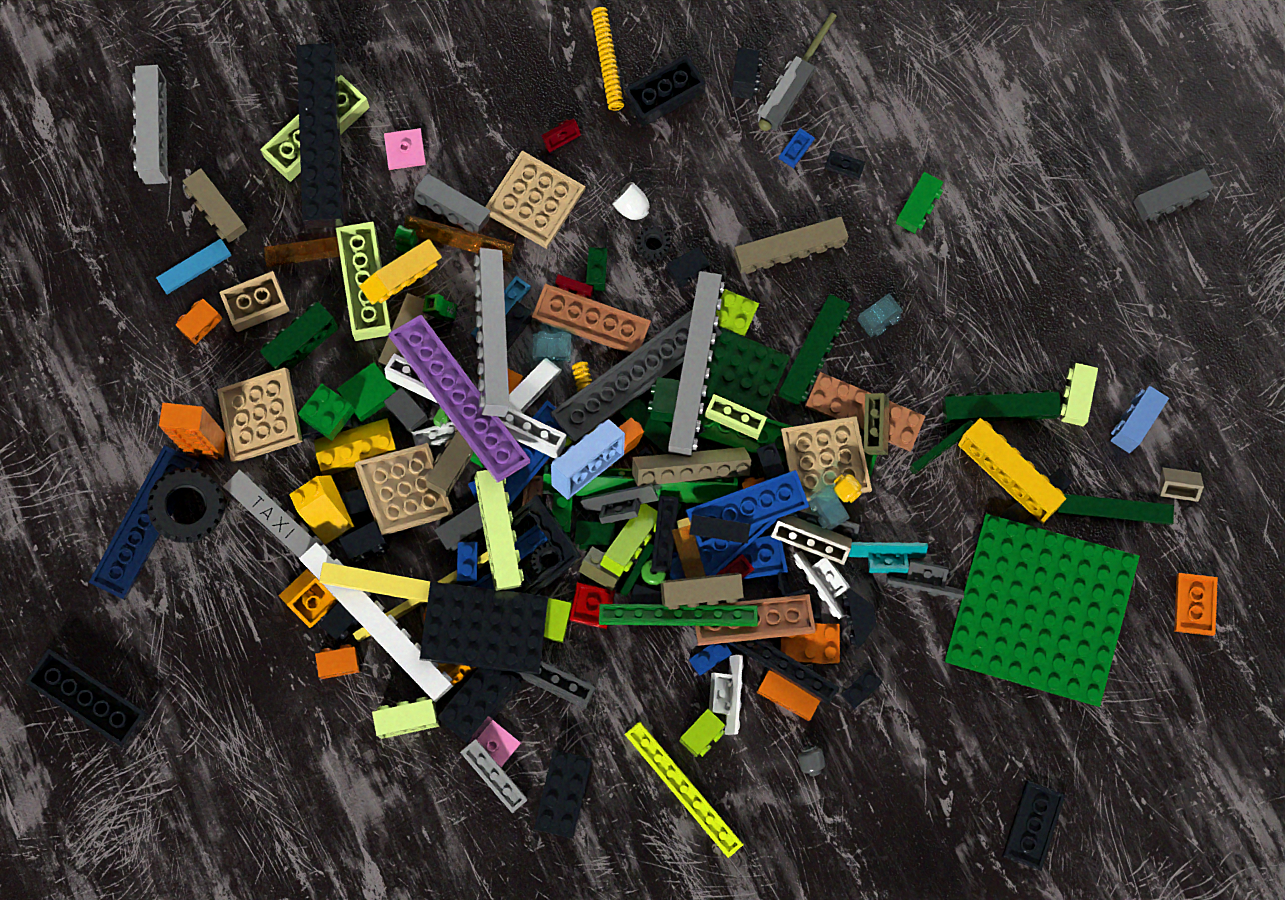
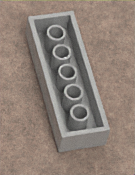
M158 65L135 66V73L132 75L133 83L135 84L133 100L136 102V107L133 108V116L136 119V125H133V133L136 136V142L133 143L134 153L136 154V160L133 162L134 170L138 172L139 178H142L145 184L168 183L166 79Z

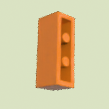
M771 670L767 672L757 691L758 694L807 721L811 720L820 703V700Z

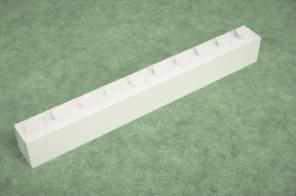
M393 354L385 367L386 379L437 403L406 359ZM509 408L505 417H499L515 440L553 458L559 457L566 445L565 433Z
M317 542L299 558L318 580L320 579L323 562L344 566L337 558L333 560L329 556L331 552L324 544L320 547ZM323 584L435 703L453 687L450 683L453 679L445 671L441 674L437 669L439 665L436 662L419 660L421 646L418 643L414 645L409 640L412 636L404 628L401 631L396 626L398 622L391 614L387 617L382 612L385 608L377 600L373 602L369 598L370 592Z

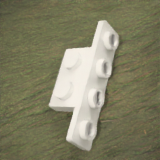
M802 551L795 553L793 556L795 557L796 565L805 571L809 583L815 585L818 589L819 597L828 603L832 615L837 616L839 619L844 617L846 612L835 598L845 592L846 589H849L850 586L833 562L824 557L812 566Z
M743 655L730 656L729 674L711 673L709 710L715 714L726 715L725 735L738 734L740 728L739 711L741 709L740 695L743 686L741 680L744 667Z

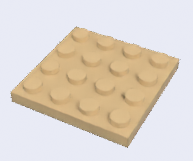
M521 151L485 208L491 211L490 217L547 249L585 191V186L526 152Z
M287 368L278 369L217 389L231 462H240L303 442L289 370Z
M857 416L781 429L788 471H797L808 502L838 498L833 492V488L836 485L834 481L841 474L843 476L847 474L853 475L861 483L862 489L860 491L862 493L872 491Z
M428 443L355 463V468L372 516L382 536L450 517L454 514L448 497H444L426 487V473L430 468L433 470L436 465Z

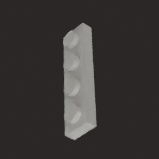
M476 738L460 751L511 813L528 800Z

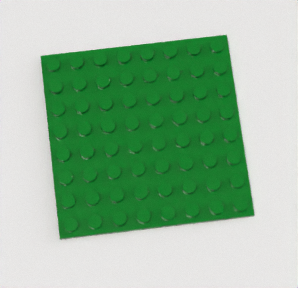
M986 514L945 663L1100 707L1140 556Z

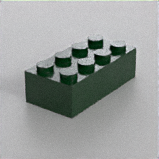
M318 301L316 304H311L301 317H296L287 329L279 331L274 340L266 342L260 352L274 370L287 368L290 371L339 328L332 315Z

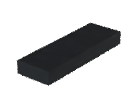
M692 515L689 535L748 544L751 524Z

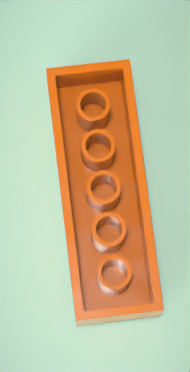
M162 403L159 427L188 457L199 458L200 455L206 456L207 459L218 460V457L224 458L227 441L226 434L204 407Z

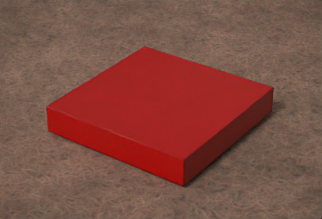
M577 582L569 621L607 629L608 625H599L600 604H613L615 590L612 591L607 588Z

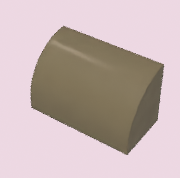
M1162 468L1159 484L1160 496L1199 502L1204 487L1201 473Z

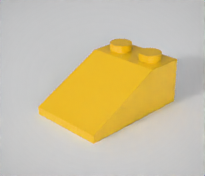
M331 475L316 476L289 494L299 515L324 545L329 544L354 527Z

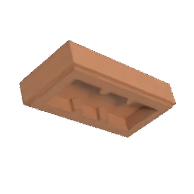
M534 476L523 489L522 506L536 495H540L543 499V476Z

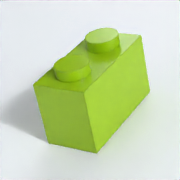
M548 598L544 640L564 643L572 603Z

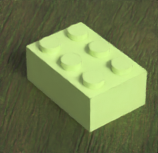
M428 697L418 698L415 703L411 704L408 701L396 703L397 707L392 708L388 705L377 707V711L372 712L376 736L381 739L440 726L439 719L437 718L436 703L432 699H428Z

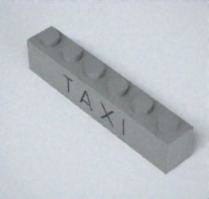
M239 469L223 486L298 558L316 542L320 547L324 544L317 536L312 538L308 534L310 530L303 523L298 525L294 521L296 517L289 510L284 512L280 508L282 504L275 497L269 498L266 495L268 491L261 484L259 486L254 484L255 478L247 471L243 473Z

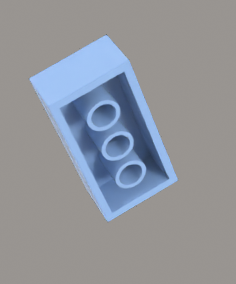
M609 419L604 423H600L589 435L586 434L575 446L572 445L565 454L553 460L551 464L552 486L567 500L624 455L625 433Z

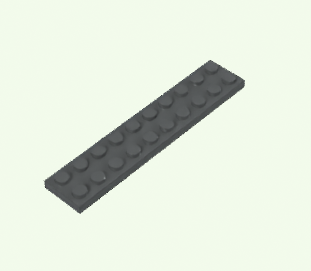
M693 309L551 412L552 418L574 444L593 431L600 423H604L635 398L650 389L652 384H656L657 377L665 378L683 364ZM713 327L712 333H716L715 338H717L722 332L718 327Z

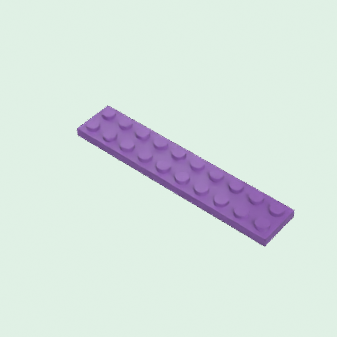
M422 315L388 333L394 345L497 483L530 463L529 457L499 417L482 415V407H479L481 393Z

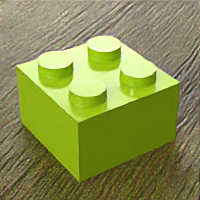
M707 709L684 733L679 741L696 758L699 754L703 757L712 747L710 743L713 740L717 742L725 733L723 729L726 725Z

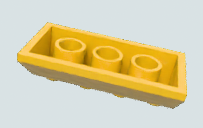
M388 418L339 432L333 441L326 436L314 440L320 471L324 476L354 468L356 462L397 451Z

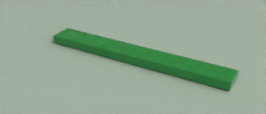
M600 604L599 625L758 626V606L699 605L697 607H688V605H680L679 609H668V607L662 604Z

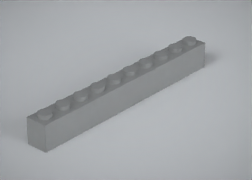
M480 248L478 255L474 256V266L477 267L474 274V281H477L475 296L478 297L475 305V311L478 312L476 327H479L476 342L480 346L477 349V359H480L477 373L481 375V379L478 382V391H481L479 407H482V415L505 417L509 409L502 250Z
M699 271L669 441V453L691 456L692 450L697 448L698 439L695 438V432L700 431L701 421L698 420V414L703 413L704 403H701V397H705L707 385H704V379L709 378L710 368L707 367V362H711L713 350H710V344L715 343L716 333L712 332L713 327L718 325L719 316L715 315L716 310H720L722 299H718L719 293H723L725 283L721 282V274Z

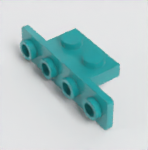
M852 542L848 555L849 557H868L869 573H908V558H925L928 544L919 542Z

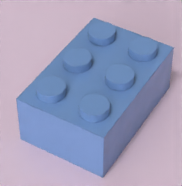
M1148 386L1145 390L1141 389L1132 399V405L1121 416L1122 420L1112 430L1111 434L1113 437L1110 441L1128 453L1132 452L1140 445L1169 398L1151 386Z

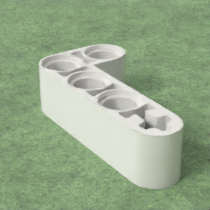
M545 358L509 394V408L524 414L525 410L556 380L561 373V369Z

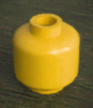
M841 474L834 481L836 485L833 488V492L843 502L852 503L862 494L860 491L862 489L861 483L851 474L846 476Z

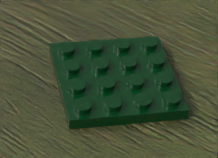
M721 327L720 331L722 334L715 338V343L710 349L713 350L711 362H707L710 372L709 378L704 379V385H707L705 397L702 396V398L711 401L715 394L764 416L790 356Z

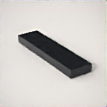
M659 495L651 572L671 574L679 497Z

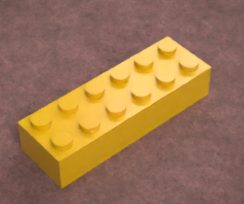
M980 418L964 433L958 446L1014 499L1022 504L1041 524L1066 500L1064 493L1059 488H1055L1050 484L1049 479L1045 475L1035 470V466L1030 461H1026L1016 448L1011 447L1001 434H997L987 421H983Z

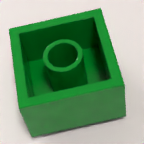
M321 383L299 411L298 415L307 424L333 441L356 410L351 403Z

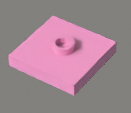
M421 128L384 133L389 170L426 165Z
M494 720L477 738L501 768L521 744Z

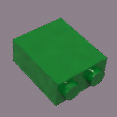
M373 362L338 387L337 391L343 399L353 405L356 410L354 414L362 423L386 406L384 401L394 394L398 387L394 382L386 379L383 367L381 365L377 367Z

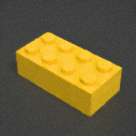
M430 239L376 271L359 287L372 305L378 301L381 304L393 294H397L404 287L414 283L418 278L428 274L429 271L438 266L436 262L442 257Z

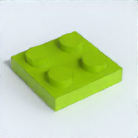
M724 289L720 298L722 299L720 310H716L715 315L719 316L717 327L725 328L745 337L759 303Z

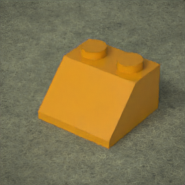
M308 569L278 595L309 628L316 624L339 602L322 583H319V580Z

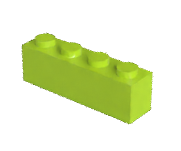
M645 503L641 504L638 517L629 519L604 554L600 565L619 577L624 571L628 572L633 565L632 559L639 557L643 550L641 546L643 544L647 545L652 537L650 535L651 532L656 530L658 511Z

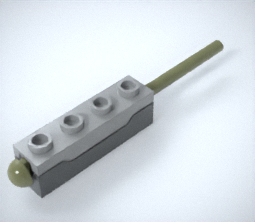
M830 13L803 58L801 59L796 56L793 62L791 60L788 62L785 68L786 73L784 76H779L776 82L777 87L775 90L771 89L766 98L768 101L765 105L762 104L757 112L759 114L758 125L761 130L768 131L772 129L777 132L814 74L815 66L808 62L836 19V14Z

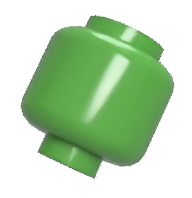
M649 560L642 566V580L650 586H658L660 581L665 580L666 573H650L652 560Z

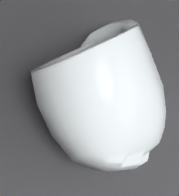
M633 182L626 184L618 198L613 202V206L617 211L631 220L642 219L649 213L650 207L646 195Z

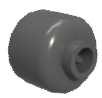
M816 745L801 748V752L798 754L801 771L809 773L810 776L821 774V770L826 766L822 749L817 748Z

